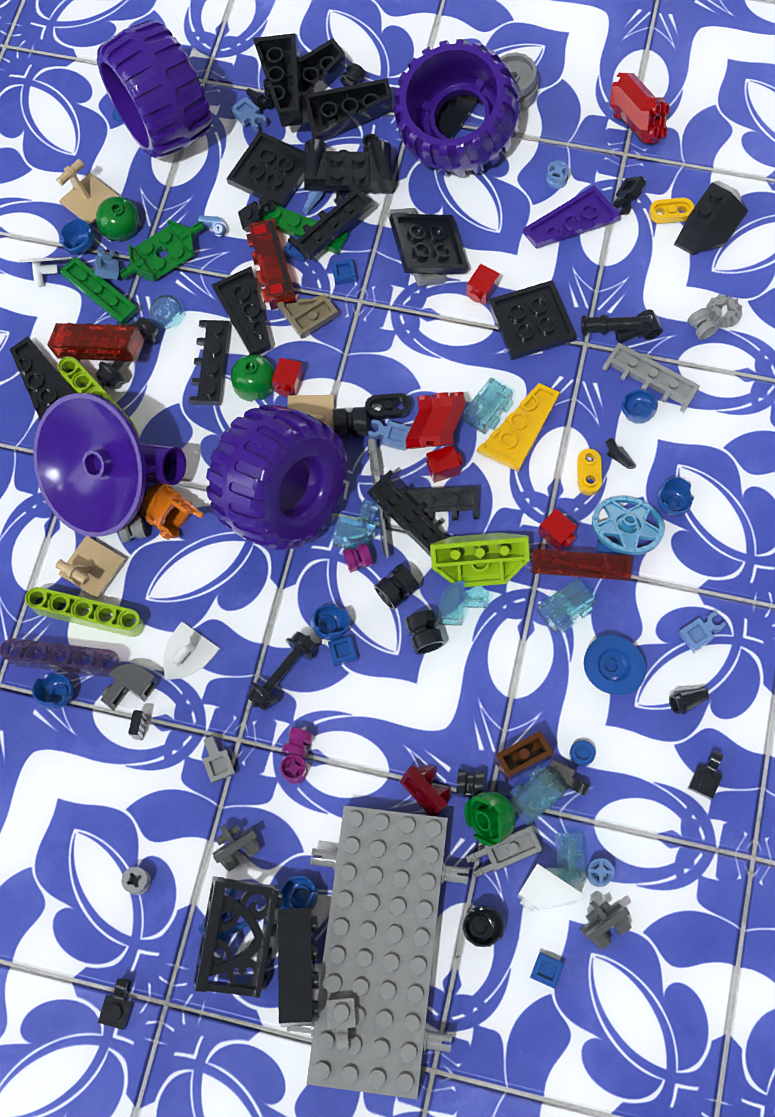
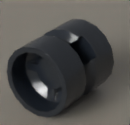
M353 407L351 411H348L346 408L333 409L334 432L340 439L348 438L350 434L354 437H368L366 407Z
M401 564L389 572V578L384 577L374 585L378 596L392 610H395L404 602V596L410 597L420 588L416 578Z
M433 610L414 613L404 620L408 635L413 636L411 643L415 654L430 653L445 645L441 630L436 629L438 621Z

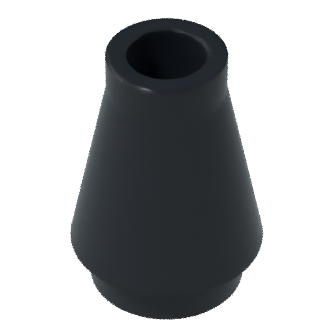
M704 686L675 690L669 696V704L674 713L684 715L702 702L707 701L709 694Z

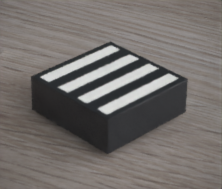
M141 710L133 711L128 733L134 740L143 741L148 716Z

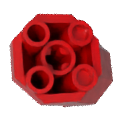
M619 72L616 77H620L618 82H613L611 87L610 107L615 109L617 113L613 114L614 118L623 119L643 143H659L661 138H666L668 132L666 120L670 111L669 102H665L664 97H655L634 73Z
M448 392L435 393L433 398H431V395L417 396L418 413L405 439L406 449L453 445V432L465 407L464 392L450 393V396Z

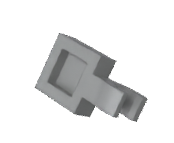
M213 736L203 739L209 756L202 760L210 782L213 784L235 775L236 773L228 751L223 750L219 752L217 742Z
M354 998L326 1000L328 1030H337V1049L348 1050L350 1049L348 1029L356 1028Z

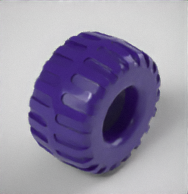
M148 20L123 29L100 45L97 50V64L103 84L125 127L145 153L153 158H163L186 149L208 133L211 128L212 115L209 110L208 99L205 97V90L197 77L198 74L195 68L192 67L187 53L182 50L181 44L176 37H173L167 27L158 21Z
M456 39V43L450 44L448 40L439 42V47L431 50L429 46L423 49V55L418 60L414 57L408 63V72L401 73L398 80L400 88H396L394 92V115L401 139L414 157L431 171L436 169L439 174L444 176H450V173L454 172L457 177L467 176V172L474 170L475 174L484 171V165L491 163L493 166L500 160L499 154L502 151L506 153L512 145L511 137L515 138L517 135L518 121L520 119V100L517 84L499 55L492 49L487 51L486 47L479 42L474 41L472 45H469L466 39ZM463 95L475 97L481 101L485 107V117L483 124L478 129L466 136L455 139L447 138L439 132L436 120L440 109L446 102L454 97Z
M263 405L259 408L245 411L244 417L234 419L230 424L229 430L221 434L220 442L216 450L213 449L210 459L212 462L210 468L207 469L206 479L209 481L206 492L208 499L211 500L210 507L224 526L246 541L280 551L300 548L305 545L306 541L311 542L318 536L320 529L324 530L330 523L329 517L332 513L336 514L340 506L337 503L340 495L344 496L346 486L343 485V481L348 476V467L344 465L347 461L346 450L342 447L343 442L330 426L303 411L274 405Z

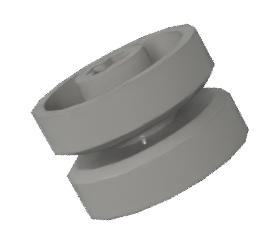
M515 52L501 56L500 59L506 64L517 84L520 110L530 106L538 94L536 65L533 59L526 54Z

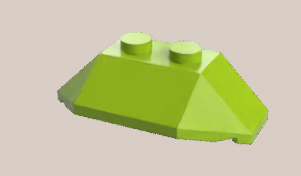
M489 533L453 536L430 544L432 569L457 588L506 584L530 561L529 538L525 535Z

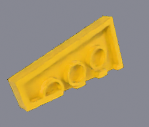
M538 383L520 402L515 411L511 412L499 428H496L490 434V437L477 448V453L519 472L558 400L560 392Z

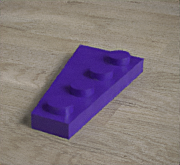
M593 185L523 228V234L537 249L620 221L621 215L597 187Z

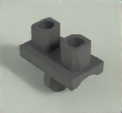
M224 824L220 827L223 834L215 840L219 846L227 840L229 842L212 854L216 863L220 862L230 872L240 864L234 854L235 851L242 847L249 858L260 851L256 840L257 835L253 828L250 827L233 838V836L241 832L240 828L236 825L228 830Z
M593 900L589 903L592 911L585 916L589 923L579 930L586 939L591 941L600 950H603L612 942L606 931L614 927L616 932L622 935L632 928L627 917L630 912L618 902L610 906L605 901L599 906Z

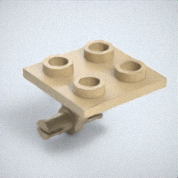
M77 159L70 167H65L64 172L56 178V181L61 186L69 179L73 186L59 202L79 219L86 221L91 226L96 222V212L102 201L119 195L91 173L80 181L76 173L85 165L80 159Z
M334 395L288 396V408L303 411L334 430Z
M86 536L69 560L65 562L59 559L55 568L61 570L58 573L59 576L98 599L126 560Z

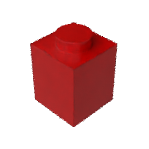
M480 263L467 283L466 296L476 303L480 302L486 305L499 286L500 273Z
M279 358L272 379L274 392L284 397L297 395L304 374L302 362Z
M453 445L426 453V465L433 483L460 475V467L463 465V460L460 452H455Z
M555 509L540 524L538 534L560 552L564 547L569 548L575 542L578 527L560 511Z

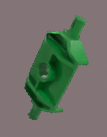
M167 220L169 226L134 248H132L131 244L128 245L130 264L119 271V275L123 280L133 273L140 275L147 281L159 279L195 256L194 235L204 230L203 224L198 221L193 226L186 228L179 223ZM160 252H168V255L166 257H158V254Z

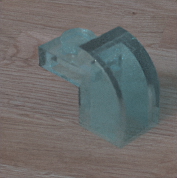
M363 500L357 521L338 516L332 536L333 546L343 549H355L359 544L366 543L368 546L373 542L377 534L376 525H373L377 515V511L374 510L373 501Z
M465 581L452 583L444 589L440 596L438 625L462 626L463 607L488 609L489 592H484L480 588H471L469 591H465Z

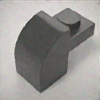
M120 665L109 673V676L115 682L105 688L101 701L113 711L128 692H131L145 702L160 682L154 675L139 665Z

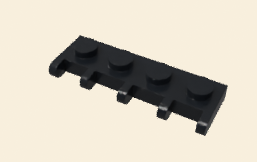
M351 184L348 187L351 194L344 200L340 197L334 199L337 206L329 213H325L323 210L318 213L321 219L315 225L310 227L308 224H305L302 227L305 233L296 240L291 236L288 239V242L309 261L373 206V201Z
M199 320L198 326L206 328L205 338L196 339L197 345L204 346L202 358H194L193 364L201 366L200 378L191 379V385L199 386L198 395L190 396L188 402L194 405L221 406L231 325L229 321Z
M389 470L367 493L431 557L430 544L448 538L438 528L443 522L439 519L434 524L421 511L426 505L422 502L417 507L404 494L409 488L405 485L400 490L389 479L393 475V472Z
M477 486L411 489L404 493L417 507L422 502L426 505L421 511L428 513V518L432 522L433 512L452 511V521H457V511L473 510L474 520H479ZM383 510V519L385 524H388V514Z

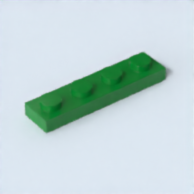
M275 204V210L263 216L267 227H269L268 221H272L276 231L301 237L305 233L302 229L305 224L312 227L318 222ZM342 232L324 250L340 255L349 238L348 233Z
M76 256L60 270L61 275L122 326L139 312L137 306L100 276H96L95 272Z

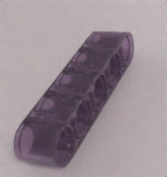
M14 638L5 640L0 647L1 656L11 665L18 667L110 677L109 673L113 669L124 665L118 654L109 649ZM19 648L18 653L15 656L10 657L11 652L14 649ZM39 651H43L42 656L39 659L34 660L35 654ZM62 654H67L63 662H58V658ZM91 656V661L87 665H82L83 659ZM115 659V664L111 668H105L109 660Z

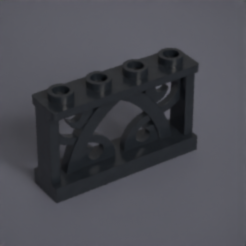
M218 876L212 877L193 980L195 991H210L260 998L261 990L265 991L267 985V974L264 973L266 963H270L272 958V947L269 946L271 936H275L277 930V920H274L275 911L280 909L282 903V893H279L276 885L226 879ZM225 888L246 891L240 902L224 894ZM262 894L266 898V906L262 911L256 910V904L259 901L251 903L248 909L245 907L247 900L252 895ZM233 909L235 914L228 922H223L221 920L222 913L228 912L229 916H231ZM241 916L250 927L254 939L243 951L232 957L228 944L216 937L217 932L233 927ZM264 919L263 927L261 930L256 920ZM218 948L224 949L227 960L223 961V955L216 958L214 956L215 950ZM258 952L257 960L251 959ZM238 967L239 973L245 977L244 970L250 967L253 969V977L248 983H238L233 976V969ZM227 972L229 982L208 980L211 975Z

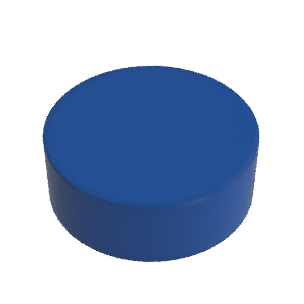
M585 740L576 741L569 751L570 760L579 767L590 765L596 755L594 746Z

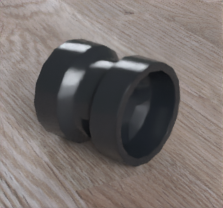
M458 769L456 795L464 796L466 793L475 796L482 793L484 771L468 773L467 770Z

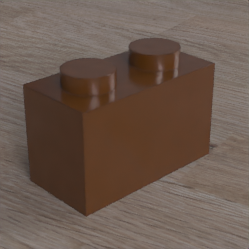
M539 731L495 754L494 761L507 783L549 761L553 756V751L542 732Z

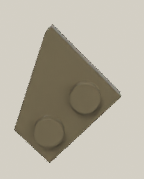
M326 295L316 296L312 299H297L298 302L284 304V301L277 303V308L301 339L339 316L338 310Z

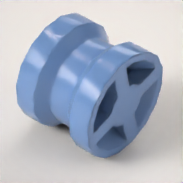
M557 160L549 164L546 177L549 187L561 189L566 186L569 167L565 162Z
M595 859L586 869V878L593 886L604 887L614 878V867L607 859Z

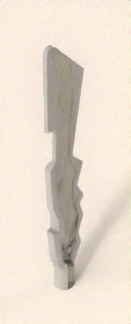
M376 439L367 440L368 456L374 486L380 480ZM376 503L381 550L385 558H388L385 521L382 508Z

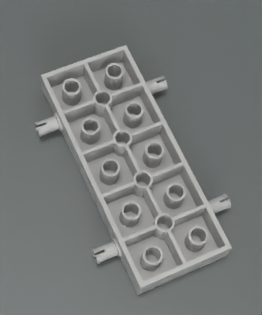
M344 806L338 849L336 851H327L312 848L311 855L313 857L310 859V865L333 867L335 874L318 993L320 1017L315 1018V1026L287 1027L288 1032L294 1031L311 1034L312 1045L307 1085L418 1099L422 1053L426 1049L450 1053L451 1045L440 1044V1041L452 1042V1034L428 1032V1029L425 1028L440 887L444 881L468 884V876L460 875H468L469 867L446 865V862H443L448 818ZM354 998L356 1028L348 1029L350 1049L338 1050L337 1030H328L326 1000Z

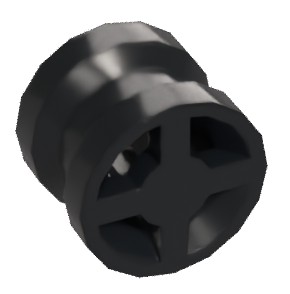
M349 63L346 72L342 73L340 81L344 87L360 84L365 79L366 72L360 65Z

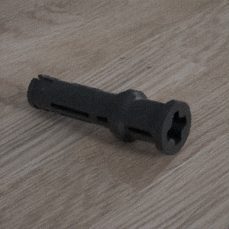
M602 314L601 317L582 315L581 332L583 336H587L588 333L606 335L609 331H652L653 324H643V322H652L653 317L649 315L609 318L606 314Z

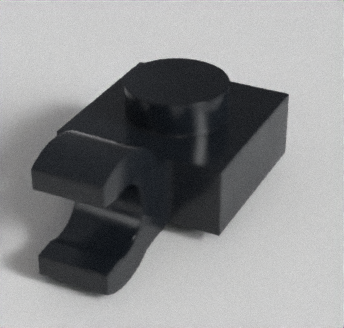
M642 176L625 178L617 191L616 196L618 198L615 199L613 206L618 207L622 205V209L619 212L620 215L628 214L631 210V200L636 199L641 194V190L646 184Z
M264 196L258 202L253 201L239 210L238 215L242 229L248 233L252 230L251 227L253 225L264 223L263 216L275 210L274 202L270 201L268 203L267 197Z
M713 751L705 767L698 764L687 789L712 800L723 776L716 773L723 755Z
M552 759L542 780V783L563 794H566L568 788L585 796L590 788V785L574 778L577 770L555 759Z
M123 978L117 979L114 996H105L98 1023L121 1030L126 1029L133 1006L132 1001L126 1000L132 981Z

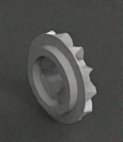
M719 294L717 297H712L706 306L711 314L710 318L715 320L718 326L722 328L736 325L742 317V305L738 303V298L733 299L730 297V294L727 296ZM724 305H727L728 311L722 316V308Z

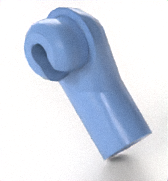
M199 215L198 221L204 227H210L216 236L225 235L227 228L220 217Z

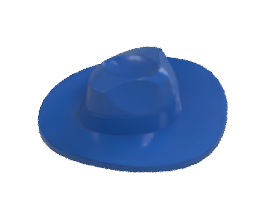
M603 635L593 640L585 652L583 662L585 674L592 685L602 692L611 695H627L636 691L642 685L646 676L645 660L638 648L630 641L616 635Z

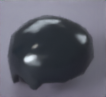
M485 905L474 907L463 918L462 931L465 938L476 947H491L498 940L502 939L504 935V920L501 914L492 907Z

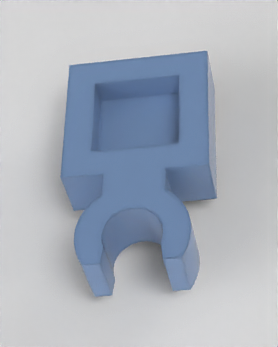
M246 96L230 108L233 117L244 126L250 123L252 130L256 133L259 132L258 123H262L264 126L268 125L266 117L260 114V109Z
M99 248L94 261L95 275L104 279L117 280L119 266L118 260L114 259L115 252L111 250L110 254H106L102 251V248Z
M378 420L371 421V426L377 428L378 431H368V438L376 440L382 438V445L405 451V439L410 431V426L389 421L386 427Z
M717 612L711 613L705 623L699 617L679 631L678 634L693 653L715 638L711 632L718 633L725 627V622L720 625L713 624L712 619L718 615Z

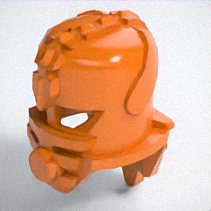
M157 483L152 485L142 500V516H144V519L149 524H154L161 531L160 535L167 540L179 537L178 529L186 522L190 514H194L199 518H202L204 515L196 506L192 505V502L186 500L166 484Z

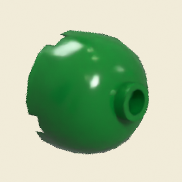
M121 196L109 197L98 206L96 212L97 228L106 239L125 242L132 239L138 233L140 225L139 212L134 203L128 198Z
M260 355L243 356L234 364L231 370V383L234 392L239 398L250 402L260 399V401L266 399L274 391L272 384L275 373L274 367L266 358Z
M486 791L473 796L465 804L464 815L468 828L473 827L476 832L473 836L483 845H496L504 841L512 833L516 823L515 811L509 800L502 794Z

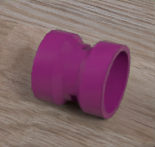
M366 543L359 544L355 549L348 548L342 550L350 573L357 571L359 567L373 565Z
M291 727L288 733L290 739L284 744L282 752L287 755H298L305 760L308 754L307 745L312 744L314 735L303 729Z
M291 754L282 760L280 770L287 782L299 784L306 779L308 769L302 757Z

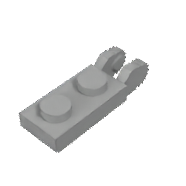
M530 826L511 834L504 841L496 845L484 846V849L468 855L466 859L468 863H473L486 855L488 856L491 864L480 867L473 872L474 878H478L493 870L496 872L542 852L543 849L533 827Z

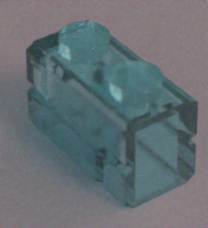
M489 378L463 411L464 422L475 427L476 430L483 434H486L490 429L494 430L500 422V415L503 411L507 413L514 403L512 400L513 391L505 385H501L494 378Z
M576 578L539 604L537 612L553 633H557L560 630L564 633L575 624L573 621L579 616L584 619L594 611L592 607H594L596 600L591 592L586 589L582 581Z
M538 766L529 774L531 780L523 786L520 783L510 791L512 797L509 799V802L527 825L532 824L570 790L550 766L544 768Z

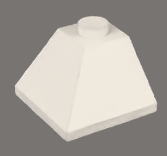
M537 864L517 897L521 899L520 904L529 911L533 912L536 909L540 912L574 905L582 899L584 894Z

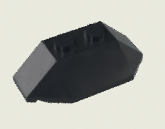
M720 180L712 182L689 214L674 246L691 255L700 254V252L726 245L748 213V209L739 191Z

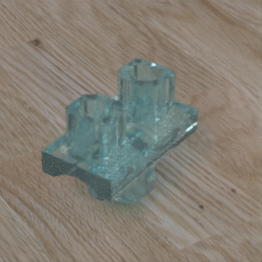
M582 832L555 834L559 878L566 883L586 882Z

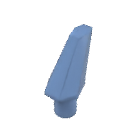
M324 191L309 192L302 209L304 214H308L323 196Z

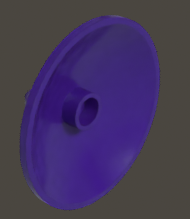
M75 393L56 400L42 416L35 434L33 460L40 491L54 515L68 528L85 536L103 537L114 534L126 527L133 520L141 506L146 482L176 485L185 475L186 457L180 448L141 443L126 415L115 404L96 394Z

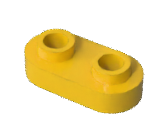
M687 198L656 200L650 206L649 217L653 222L660 224L683 222L687 220L689 214L694 209V204Z
M584 449L577 458V487L582 494L592 496L599 492L602 485L601 456L594 449ZM591 457L593 461L588 462L585 458ZM592 479L594 483L590 484L586 480Z

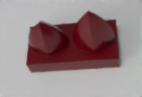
M413 765L405 772L399 782L429 816L438 817L448 805L450 788L442 786L432 787L431 784L436 776V766L426 765L415 768Z

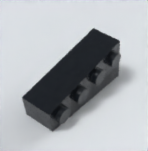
M296 34L253 38L281 126L303 125L300 49Z
M334 38L300 58L303 111L306 109L304 94L323 91L345 69V52ZM265 79L263 80L265 96L271 100L272 105L275 108L267 81Z
M388 78L304 94L312 139L317 138L322 141L331 139L392 111V94Z
M311 908L278 909L279 1025L281 1027L315 1026V1018L320 1017L319 1000H315V989H319V972H315V960L319 959L318 943H315V933L318 932V917L313 915Z

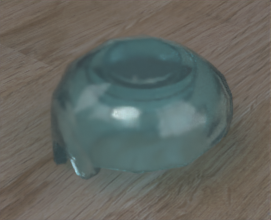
M162 295L152 302L149 311L152 322L158 327L166 329L179 325L183 315H186L182 302L172 295Z

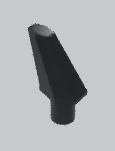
M250 88L246 89V94L258 108L265 110L271 107L272 102L270 99Z
M610 438L605 442L609 449L607 453L609 457L627 469H634L636 467V464L623 447L617 446L614 438Z

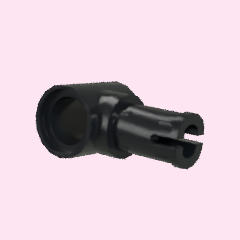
M648 309L636 316L652 315V322H643V324H653L652 331H615L617 342L623 343L635 337H644L645 340L658 337L663 332V328L654 310Z

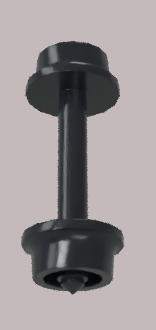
M140 317L136 322H131L129 327L135 334L131 341H144L150 345L156 342L155 337L159 331L152 321ZM128 345L125 347V349L121 352V354H120L119 356H131V355H132V354H126ZM116 359L112 365L100 361L98 364L99 369L95 373L96 378L102 385L114 389L119 383L123 384L125 379L118 371L127 360Z
M297 631L291 638H286L285 641L292 648V651L263 687L254 682L250 683L251 689L246 697L252 702L253 707H259L267 711L273 704L277 705L278 701L270 694L300 655L310 661L313 659L312 654L317 646L311 640L310 635H304Z

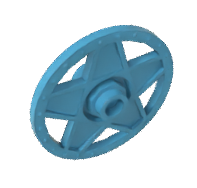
M615 496L608 498L595 508L592 516V528L596 537L605 546L619 553L628 555L648 553L660 544L664 536L665 527L660 514L648 503L634 497ZM618 503H629L635 506L627 510ZM604 508L609 519L598 523V515ZM649 513L656 521L658 528L646 522ZM606 536H615L620 541L621 546L610 541ZM639 539L653 541L647 546L637 548Z

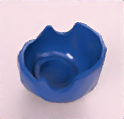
M82 219L69 221L60 231L63 240L61 244L66 251L74 255L83 254L91 249L95 239L93 230Z
M646 390L632 391L624 396L621 404L622 412L626 419L635 424H643L650 421L656 414L658 407L657 399Z
M671 477L666 480L657 492V502L661 511L670 516H682L687 513L694 501V497L690 492L691 484L680 477Z
M333 603L327 606H320L314 611L311 626L318 637L324 640H337L347 632L351 618L346 608L340 609Z
M51 672L44 679L37 678L31 689L33 698L43 708L48 710L62 708L70 702L74 693L73 684L64 674H54Z
M303 875L292 876L284 882L279 892L282 893L281 909L311 908L313 911L318 901V891L312 879Z

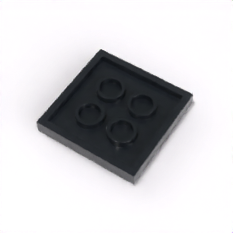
M259 131L227 176V184L259 199L266 196L268 203L273 201L275 205L284 208L304 179V151Z
M391 213L389 221L404 273L466 274L469 267L452 215Z
M553 280L497 296L488 301L511 360L576 341V334Z

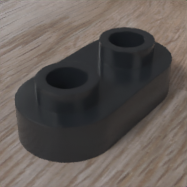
M403 393L373 395L365 402L366 414L374 420L404 418L411 411V400ZM397 406H403V407H404V408L401 409V410L396 409ZM378 407L381 410L376 412L373 409Z

